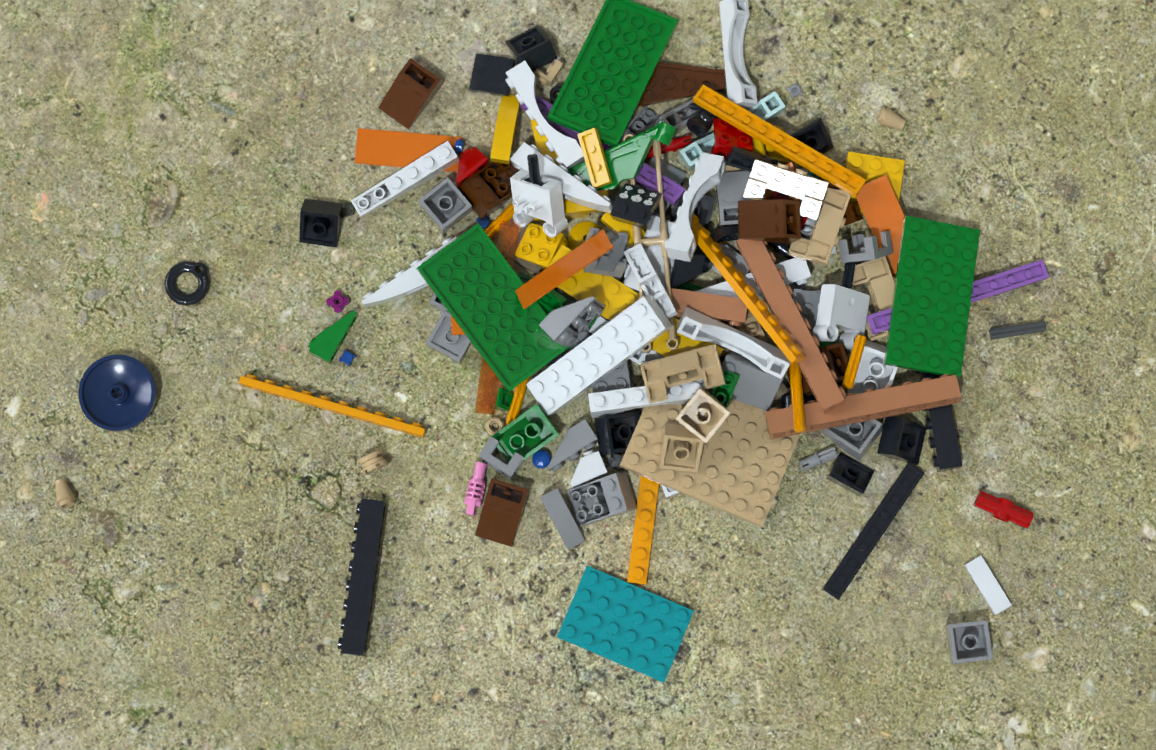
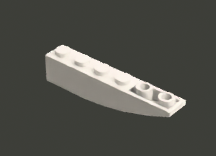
M446 141L352 199L351 202L360 217L440 174L459 162V158L450 143Z
M524 142L510 158L513 166L519 171L521 169L529 171L527 156L529 154H537L540 175L560 181L564 199L591 209L611 213L612 201L608 197L598 195V191L594 187L584 185L582 179L577 175L571 176L563 165L557 166L549 155L545 154L543 156L539 153L540 150L533 144L529 146Z
M450 237L442 242L443 246L437 250L435 248L430 250L426 254L427 257L414 261L408 270L399 271L395 275V279L390 282L388 280L383 282L379 286L380 289L373 293L371 291L363 297L364 300L361 301L363 306L366 308L387 303L427 287L428 284L416 268L457 238L454 237L452 239Z

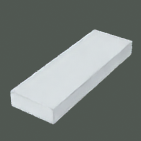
M981 555L964 565L994 615L1011 606L1010 601Z

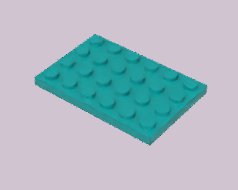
M587 566L557 638L664 683L694 611Z

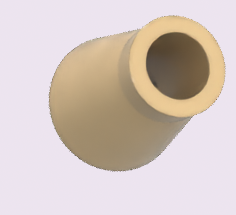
M882 107L876 118L880 125L902 130L906 122L905 119L888 107Z
M66 479L56 480L57 505L61 509L72 507L75 504V497Z

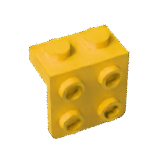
M530 223L515 255L519 259L542 266L545 270L562 244L568 248L569 242L563 233H559L552 238L545 234L542 226Z

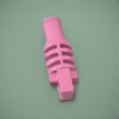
M475 462L473 478L469 480L464 504H467V515L475 516L477 507H481L486 485L484 476L487 464Z

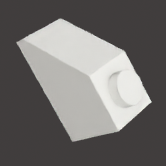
M590 450L583 454L584 457L580 458L571 480V488L578 487L607 474L599 451L594 452V450Z

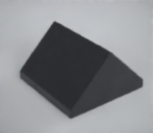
M820 117L790 135L821 154L833 148V144Z
M840 453L826 479L861 497L871 480L874 470Z

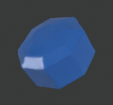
M538 450L533 454L532 463L538 469H545L548 467L551 457L547 451Z

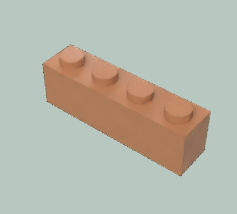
M672 288V304L678 313L673 317L680 318L685 307H688L719 322H729L730 326L740 327L741 324H745L747 306L740 298Z

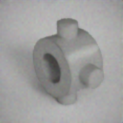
M798 83L786 89L789 91L791 99L803 93L800 91Z

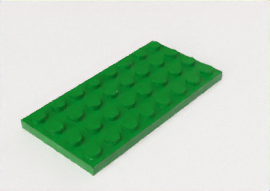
M605 0L547 119L579 133L597 128L601 142L613 147L618 145L676 29L678 19L631 0Z
M912 216L904 217L884 365L937 375H956L958 379L961 377L980 234L979 229Z
M479 223L416 268L508 392L570 347L567 346L565 348L555 342L539 326L547 317V314L537 301L523 309L515 290L524 283Z

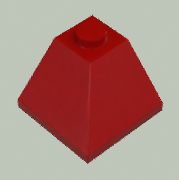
M476 147L468 148L461 154L462 157L459 160L456 177L458 190L463 181L489 165L486 156Z

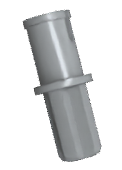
M834 447L819 453L814 452V455L799 460V464L802 466L803 472L818 465L822 466V463L836 458L837 452Z

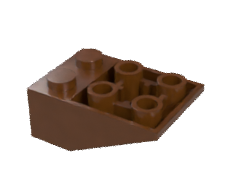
M410 58L397 75L378 109L409 130L442 86L441 79Z
M511 161L510 164L492 162L463 181L459 191L472 205L475 213L483 220L512 198L510 177L519 170L513 166Z
M739 200V239L787 244L800 240V201Z
M842 342L818 348L820 353H825L828 359L826 364L829 370L833 369L835 372L837 386H842L848 366V359ZM788 367L786 373L790 382V370ZM801 371L803 396L813 394Z
M491 478L475 536L512 547L529 490Z

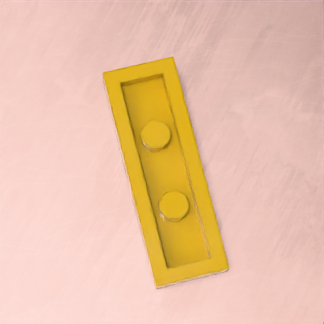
M592 128L579 133L578 138L592 187L597 189L613 183L598 129Z

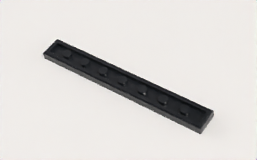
M909 462L907 463L823 587V591L836 600L840 599L924 475V472Z

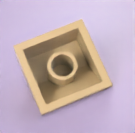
M700 387L676 417V420L707 443L731 412L713 395Z
M665 423L661 441L659 468L698 473L704 441L683 425Z

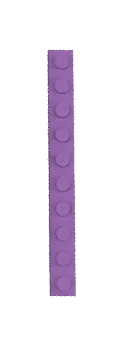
M536 95L538 109L547 123L561 134L575 139L579 146H581L578 138L579 132L548 120L547 116L553 105ZM525 104L519 105V108L522 110H528ZM601 142L604 151L613 147ZM643 163L635 181L648 190L658 192L656 170ZM661 174L663 199L674 206L683 196L686 189Z
M1043 259L974 281L971 303L1048 279L1049 275ZM892 308L866 317L872 335L889 330Z

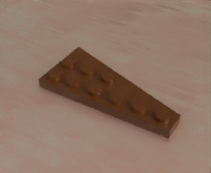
M659 62L638 107L693 97L702 85L715 92L725 90L726 83L725 70Z

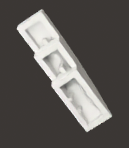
M641 243L624 251L645 295H652L667 319L677 315L678 313Z

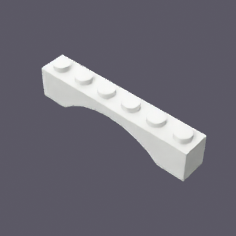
M722 0L719 2L727 98L747 110L757 105L756 86L747 74L743 57L744 33L749 18L748 0Z
M526 61L507 71L506 75L508 78L505 79L511 89L515 88L518 94L515 96L519 103L526 105L528 109L525 111L531 121L534 119L538 124L535 128L540 136L545 135L548 141L545 143L551 152L555 151L558 157L555 159L558 164L563 165L568 170L584 161L582 149L577 141L556 131L540 113L536 102V78Z
M702 152L700 159L696 160L694 175L690 176L689 188L683 194V204L678 207L676 222L672 223L670 238H667L665 242V249L669 258L691 262L696 249L695 238L691 230L693 213L704 194L721 182L726 169L724 156Z
M685 307L678 321L677 333L693 340L711 342L728 348L749 359L764 372L780 379L783 378L790 365V361L779 348L688 307Z
M704 379L666 388L668 399L649 404L645 386L589 393L591 416L595 418L648 406L687 405L700 387L705 389Z

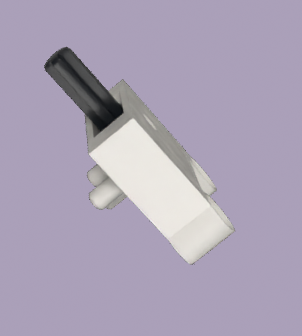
M529 154L527 156L529 171L521 169L510 177L512 203L514 206L513 219L519 227H525L536 218L544 220L546 222L543 224V231L547 236L553 238L568 226L564 212L561 182L540 175L537 154Z
M845 263L842 286L822 284L816 325L813 328V336L815 335L818 341H835L838 338V329L843 330L844 333L841 334L839 343L842 342L844 349L853 348L857 335L864 336L870 295L852 290L855 263Z

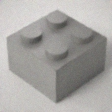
M448 177L418 200L420 207L443 234L473 211L472 205Z
M987 620L945 626L951 665L993 659Z

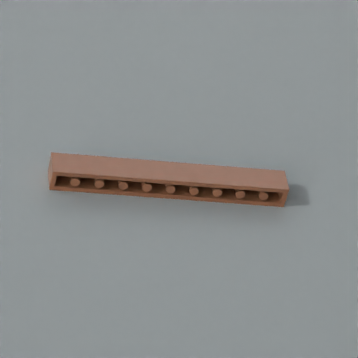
M745 239L737 240V247L771 313L778 318L781 327L790 333V338L801 347L802 353L806 357L797 364L823 414L844 404L846 394L842 386H837L835 382L837 380L836 374L833 369L829 370L826 364L828 359L825 353H820L818 349L820 344L816 336H811L809 329H811L810 324L806 318H802L800 314L802 309L799 303H794L791 297L793 292L790 286L785 285L782 280L785 278L782 270L776 268L774 264L776 259L772 251L768 252L765 247L768 245L767 242Z
M945 374L937 379L925 378L921 382H905L901 386L896 387L888 385L880 390L868 389L860 394L848 393L844 397V404L824 414L817 400L808 401L804 404L805 431L800 433L794 431L792 404L783 409H769L768 412H765L769 437L772 440L961 403V393L957 376Z

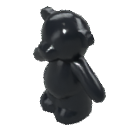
M690 103L689 108L691 110L701 112L688 119L686 124L688 130L698 138H704L713 125L714 119L721 118L695 103Z

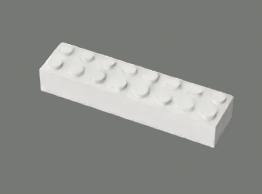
M652 295L643 296L526 385L547 416L556 414L673 326Z

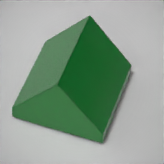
M499 388L494 409L509 412L514 393Z

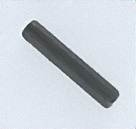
M1044 321L994 328L989 330L990 339L994 340L1044 332L1046 324Z

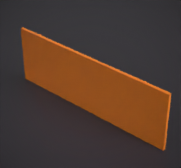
M358 128L354 163L404 168L446 141L450 143L454 150L456 140L463 139V137ZM459 152V154H456V155L458 156L459 160H460L461 154H462V153H460V152ZM459 162L447 168L444 172H457Z
M884 175L866 183L856 196V199L873 236L876 235L878 247H883L881 232L890 231L893 254L887 255L886 259L892 277L896 279L905 216L887 176Z
M601 230L516 289L515 292L523 309L611 250L613 245L605 230Z

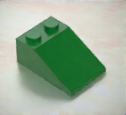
M537 403L492 437L498 440L499 443L496 447L509 463L515 453L523 456V461L559 436L561 432L550 416H547L539 403Z

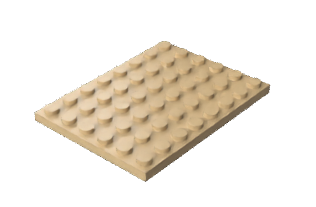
M705 387V390L711 394L713 388L706 389ZM731 398L727 407L731 413L708 442L703 443L698 473L659 468L664 424L682 425L676 420V417L686 405L644 407L619 467L762 528L800 434L770 440L765 412L768 411Z

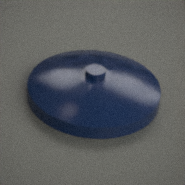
M109 355L94 362L83 374L78 390L79 403L85 416L96 426L113 432L127 431L144 422L154 408L157 394L154 378L147 367L137 359L126 355Z

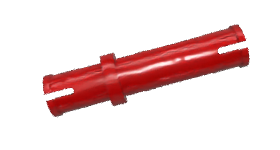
M690 134L673 139L670 146L660 143L661 154L671 151L674 153L677 152V149L685 148L692 144V140L684 142L691 139ZM653 145L645 159L654 157Z

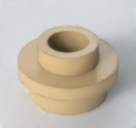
M498 417L490 418L486 423V431L491 436L505 427L503 420ZM498 424L499 429L493 430L492 425Z

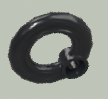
M185 261L171 267L166 274L164 282L165 291L169 298L175 303L184 306L194 305L203 300L208 293L210 285L208 269L205 264ZM198 267L203 268L201 273L196 272ZM186 272L192 273L198 279V288L195 292L188 295L180 293L176 288V279L179 275Z

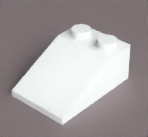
M869 340L866 341L854 386L848 390V393H863L868 389L880 390L885 386L892 385L898 367L884 365L885 346Z

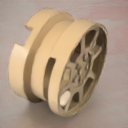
M383 450L375 451L358 460V463L362 464L363 475L374 473L389 465L387 460L383 458Z

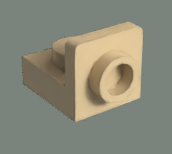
M556 60L554 64L551 63L546 71L547 75L537 70L535 72L537 81L544 86L549 85L552 87L563 71L564 65Z

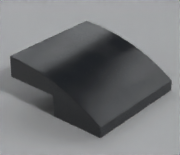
M476 54L469 90L471 92L489 93L492 96H509L510 87L505 80L508 78L506 72L515 67L516 61L505 57Z

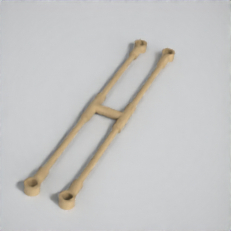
M627 134L624 137L623 141H626L628 138H632L634 136L631 134ZM654 140L653 152L656 161L658 192L662 194L659 201L660 237L641 239L640 227L633 226L634 246L639 243L642 246L661 244L666 292L672 302L668 253L665 249L668 233L664 213L660 163L661 147L660 142ZM630 179L631 185L636 186L635 179ZM639 284V296L642 298L644 291ZM673 317L668 320L673 327L668 330L667 347L674 351L678 349L679 342L676 340L675 325L673 324ZM675 341V347H670V342ZM649 344V348L647 350L642 349L641 351L643 353L651 352L652 345Z

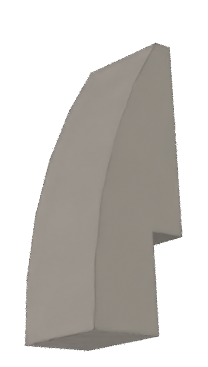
M556 488L541 496L540 499L567 549L569 550L584 542L585 540L559 490Z

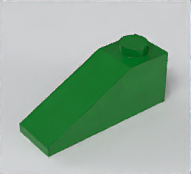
M353 310L319 333L316 338L313 337L308 345L310 354L331 365L359 316L358 313Z

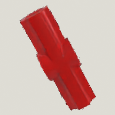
M979 491L974 502V507L992 514L993 517L1004 522L1009 521L1026 529L1029 528L1033 520L1034 513L1016 506L1010 500L997 498L983 491Z

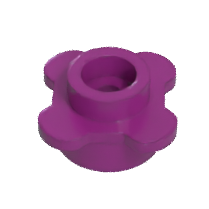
M336 290L334 295L326 300V303L336 313H340L345 305L349 304V299L345 298L341 291Z

